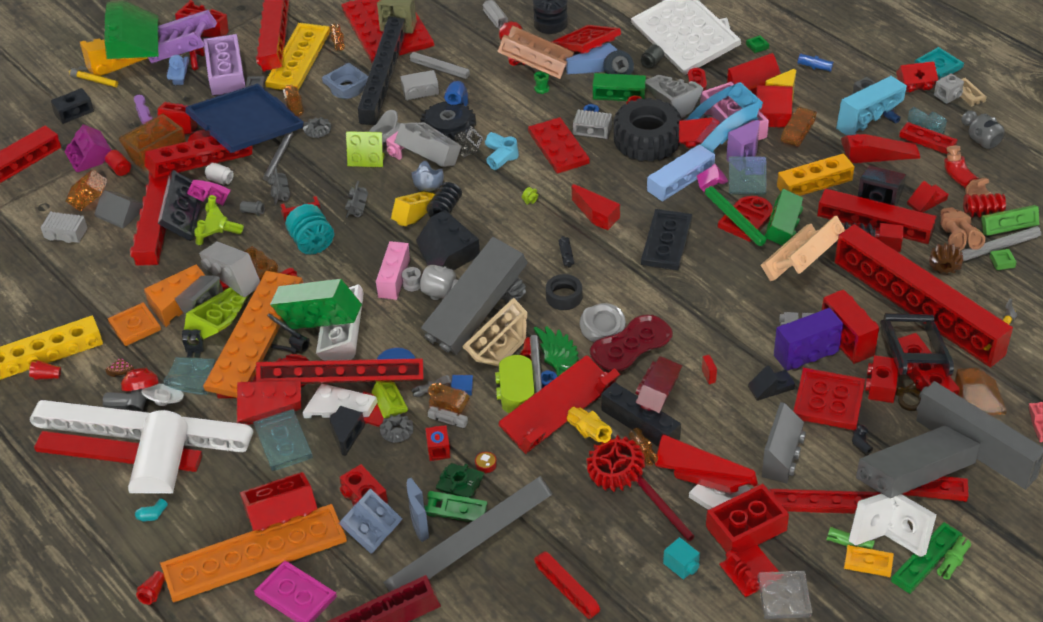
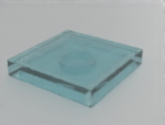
M729 157V194H766V157Z

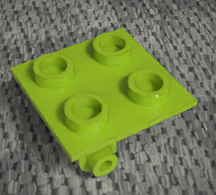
M346 131L347 166L383 167L385 154L382 147V132Z

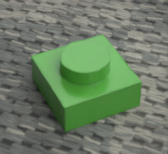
M1010 249L991 251L990 259L996 270L1015 268L1016 260Z

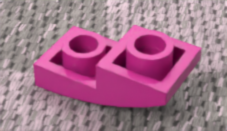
M193 180L187 194L203 202L206 197L214 195L216 196V202L223 206L230 189L212 182Z

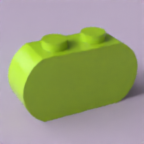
M511 355L502 359L499 362V372H495L496 384H500V387H496L497 400H501L504 411L511 413L534 395L532 361L522 355Z

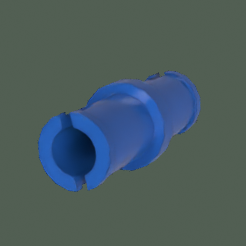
M801 53L797 64L812 67L814 70L817 68L831 72L834 63L833 61L820 59L819 56L812 57Z

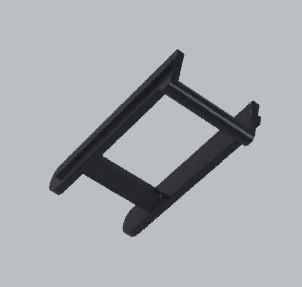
M884 314L883 320L880 321L881 329L900 375H906L907 363L941 364L947 376L953 375L954 363L934 322L933 314ZM891 322H926L925 330L936 354L904 353Z

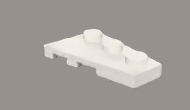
M321 383L303 411L304 418H312V415H322V418H330L333 413H336L339 406L363 412V417H369L377 404V397Z

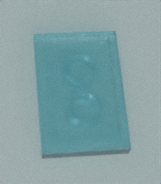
M293 409L253 422L272 471L313 458Z

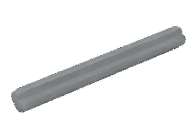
M1036 226L987 242L977 250L972 248L962 250L963 261L1041 236L1042 232Z

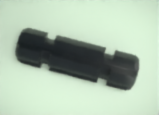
M562 236L558 240L564 266L570 268L574 264L569 238Z

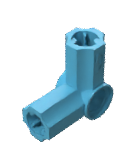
M492 132L487 135L485 146L495 150L486 158L487 164L491 169L497 170L507 161L518 158L519 151L516 138L503 137Z

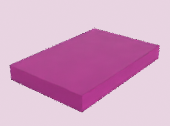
M287 561L282 562L254 590L255 596L295 622H314L337 597L335 591Z

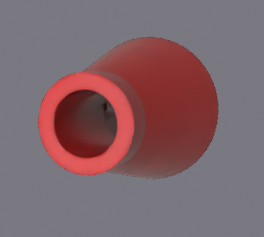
M40 360L32 361L30 364L29 377L34 378V380L59 379L61 376V367Z
M160 571L154 572L150 578L137 588L136 597L141 603L150 605L157 601L162 586L166 581L164 574Z

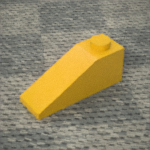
M423 191L395 198L391 219L397 221V224L401 226L416 223L427 213V205L435 194Z

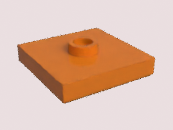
M144 302L107 318L110 326L124 346L161 330L159 323Z

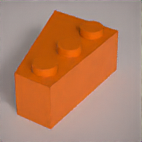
M197 264L144 289L149 307L165 327L170 325L169 321L176 315L180 316L183 314L175 298L200 276H205Z

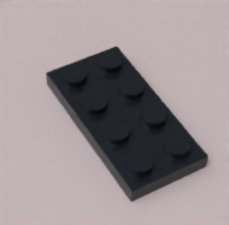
M173 170L169 174L158 224L191 241L194 237L202 201L187 194L192 180Z
M655 209L642 254L641 265L679 271L692 222V214Z

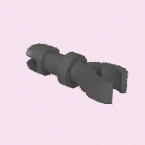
M446 375L440 377L435 382H432V380L428 381L426 385L412 388L411 392L414 393V397H420L428 392L434 393L437 389L451 387L450 377Z

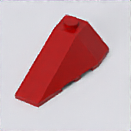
M867 134L847 135L841 138L845 155L851 163L920 159L917 145L913 143Z

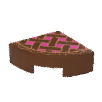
M120 358L105 370L112 377L124 374L126 376L127 372L134 370V367Z

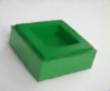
M761 35L746 40V46L754 53L769 49V43Z

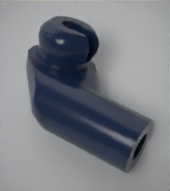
M894 108L888 112H883L884 117L895 124L901 119V116L894 113Z

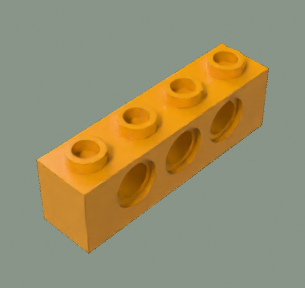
M843 153L778 172L777 187L780 191L785 189L798 196H802L852 181L855 166Z

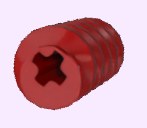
M989 193L987 196L985 194H980L979 196L977 194L972 196L966 194L964 196L963 210L964 213H969L971 218H973L974 212L980 218L982 212H984V215H989V212L994 214L998 211L1003 212L1006 209L1004 194L995 193L993 195Z

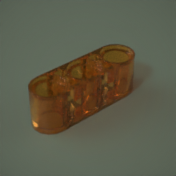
M799 106L784 128L781 142L799 147L813 126L817 112Z

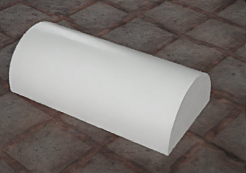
M358 284L349 287L358 300L363 303L364 292L361 286ZM362 306L354 323L320 326L316 354L322 360H352L354 358Z
M165 410L152 412L146 417L128 486L129 493H173L188 430V425L183 417Z

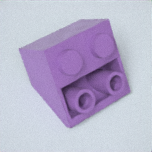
M758 119L728 132L726 160L739 172L745 170L746 157H756L760 126Z

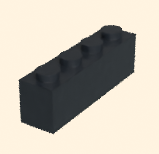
M616 382L601 394V411L658 447L663 435L680 440L681 423L663 411L658 413L642 408L640 404L636 403L638 396Z

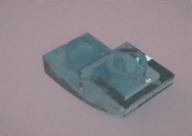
M913 107L909 110L907 122L944 134L947 119L934 112L926 114Z

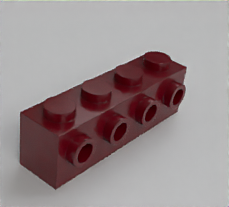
M659 356L657 362L652 361L650 368H648L635 394L638 395L636 403L646 410L660 413L677 381L682 365Z

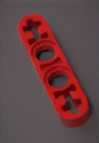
M543 551L534 558L535 564L541 573L586 618L591 619L600 613L597 601L548 552Z

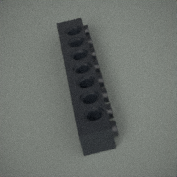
M388 17L358 106L359 124L375 126L378 122L406 35L404 18Z

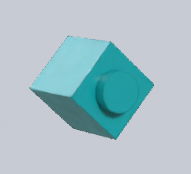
M679 537L664 550L663 564L684 580L689 574L692 575L698 570L700 566V553Z

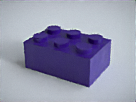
M827 308L777 327L774 357L786 371L839 352L843 328L842 321L831 308Z

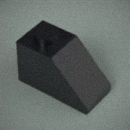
M339 406L336 413L331 415L330 424L339 450L343 456H346L365 425L363 412Z

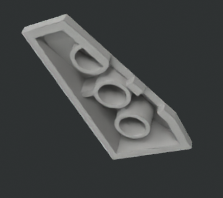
M656 75L646 80V87L653 96L664 103L668 102L671 106H674L680 113L681 118H684L686 114L693 111L703 91V87L696 82L690 81L688 84L684 83L682 79L673 81L672 77Z

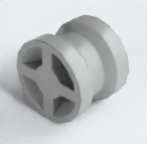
M409 267L403 270L402 279L405 290L417 291L420 289L421 271L418 268Z

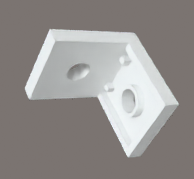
M879 494L858 501L849 542L858 545L885 535L921 557L926 555L936 514L902 494L891 499L883 494ZM908 520L911 521L913 525V530L910 529Z

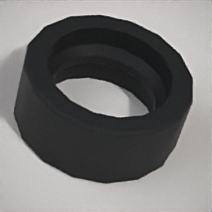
M568 274L553 276L546 283L547 303L558 310H570L577 307L582 301V283L575 276ZM561 288H568L574 291L569 296H559L553 292Z

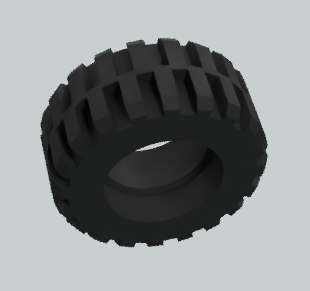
M640 98L636 101H629L627 105L621 106L614 117L613 139L615 146L623 155H628L633 160L635 158L642 162L643 160L653 162L656 159L659 161L664 157L667 158L680 145L679 121H682L681 115L674 106H671L668 102L664 103L660 99Z

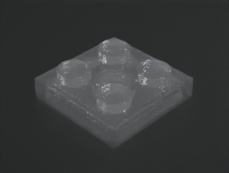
M805 571L760 572L758 574L764 619L811 617L812 608Z

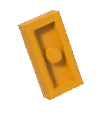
M848 545L844 569L890 577L894 553Z

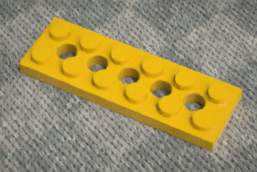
M298 23L284 48L283 65L280 68L272 69L265 81L266 88L298 92L330 34V26Z

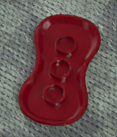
M649 314L641 315L631 320L621 332L595 341L590 348V355L604 370L610 372L615 368L618 372L626 370L639 355L665 346L671 340L673 331L661 318Z

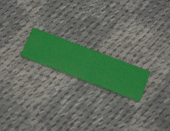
M943 522L931 535L926 555L920 557L914 553L891 577V582L911 594L941 562L946 552L952 549L957 538L963 536V534Z

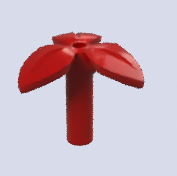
M203 47L188 51L190 53L192 70L199 69L197 54L204 56L205 51Z

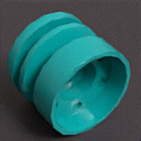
M304 204L296 207L287 216L285 222L286 230L302 253L307 255L317 254L325 250L333 241L334 230L317 206Z

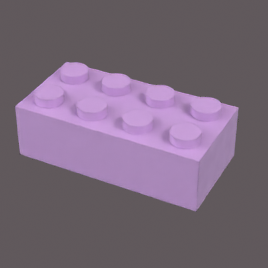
M237 34L203 39L212 95H221L245 88Z

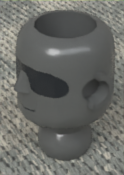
M969 110L961 118L962 124L969 127L968 134L970 138L982 148L992 149L1002 141L1005 130L996 121L995 117H991L986 113L977 116L975 111Z

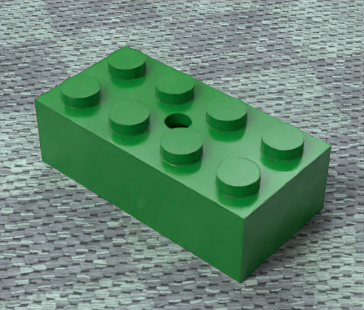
M342 279L278 286L270 305L291 329L354 323L362 303Z

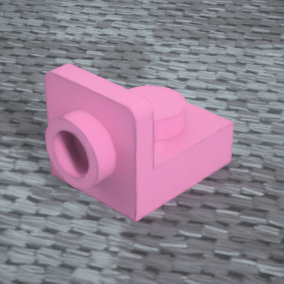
M397 131L386 139L387 152L390 156L401 160V150L404 147L394 143Z

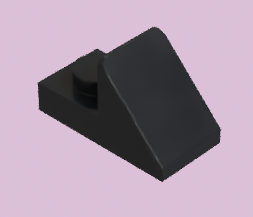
M767 365L748 383V387L755 399L759 401L794 390L795 383L786 370L774 373L771 367Z

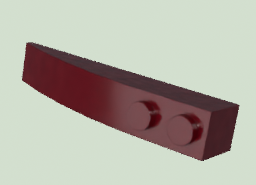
M424 575L327 622H409L441 607V604L427 575Z

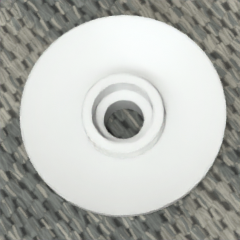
M158 383L157 385L142 389V394L146 398L155 401V404L159 406L180 402L184 396L181 390L166 384Z

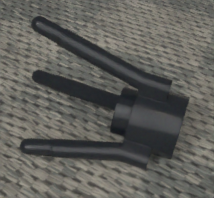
M267 314L270 319L292 334L289 339L291 347L271 344L270 348L289 351L293 354H297L298 351L303 353L308 349L310 344L309 338L297 333L272 314Z

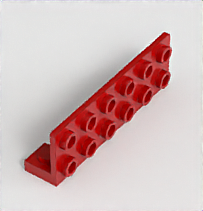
M586 355L501 419L498 425L527 454L568 422V410L572 407L585 409L617 381L620 373L615 368L609 373L607 371L603 372Z

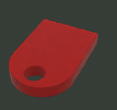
M746 196L739 199L733 205L759 231L769 222L772 205L762 197ZM726 214L719 220L718 228L749 242L752 241Z

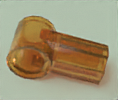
M287 85L283 90L286 105L298 117L304 112L302 98L297 87Z

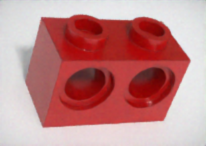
M362 464L340 476V491L345 498H349L352 501L353 506L369 489L373 490L388 504L386 490Z

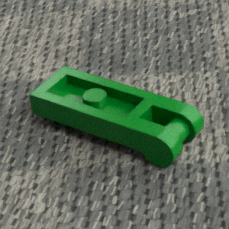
M428 491V504L424 509L428 516L473 522L486 513L488 502ZM439 501L442 502L441 508L436 507Z

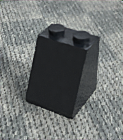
M869 166L860 178L858 197L897 206L904 189L906 174Z

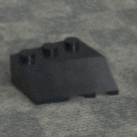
M446 210L430 217L416 239L418 248L425 258L427 266H445L454 271L475 259L480 253L479 239Z

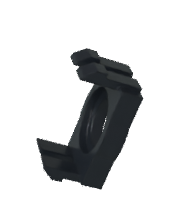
M183 330L182 342L185 352H188L186 357H192L193 352H195L194 357H200L201 352L204 351L201 330ZM191 337V340H196L197 338L199 343L191 344L188 342V338Z

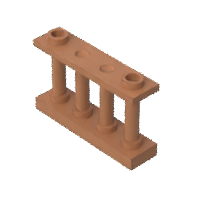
M515 26L511 27L508 36H503L497 51L559 79L562 77L566 67V59L573 57L574 54L573 51Z

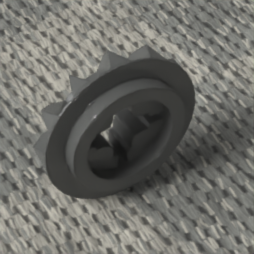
M315 117V119H308V122L304 123L303 130L309 137H323L331 131V123H329L328 119H323V117Z
M390 414V417L383 419V423L380 425L381 436L390 442H401L408 439L414 429L412 420H409L408 416L402 417L400 414L395 417Z

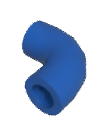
M461 81L450 83L445 92V101L451 105L463 103L464 106H467L468 92L465 84Z

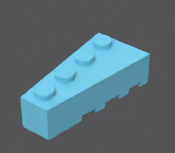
M890 76L842 99L836 129L846 136L856 135L855 132L859 129L863 131L868 127L867 123L871 120H878L884 111H890L904 100L907 85Z

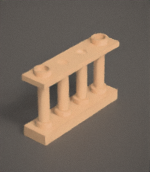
M834 216L819 230H815L812 224H807L764 261L761 267L770 281L776 280L792 266L800 274L838 240L839 234L844 232L845 229L837 216Z

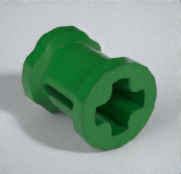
M542 71L534 74V80L536 81L534 90L536 93L544 94L549 91V74Z

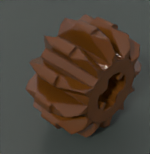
M946 243L943 246L937 244L936 248H932L931 255L929 256V262L933 270H938L939 274L945 272L947 275L949 272L956 273V270H960L964 260L960 247H955L954 244L947 245Z

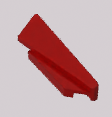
M663 435L661 437L655 465L656 467L675 469L674 475L677 479L730 494L738 492V487L743 485H751L753 487L758 485L756 473L750 468L669 436Z

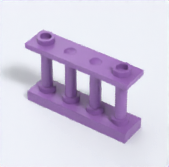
M209 10L158 26L159 57H148L151 63L173 55L204 47L205 43L200 36L203 30L215 27L217 24L216 20Z

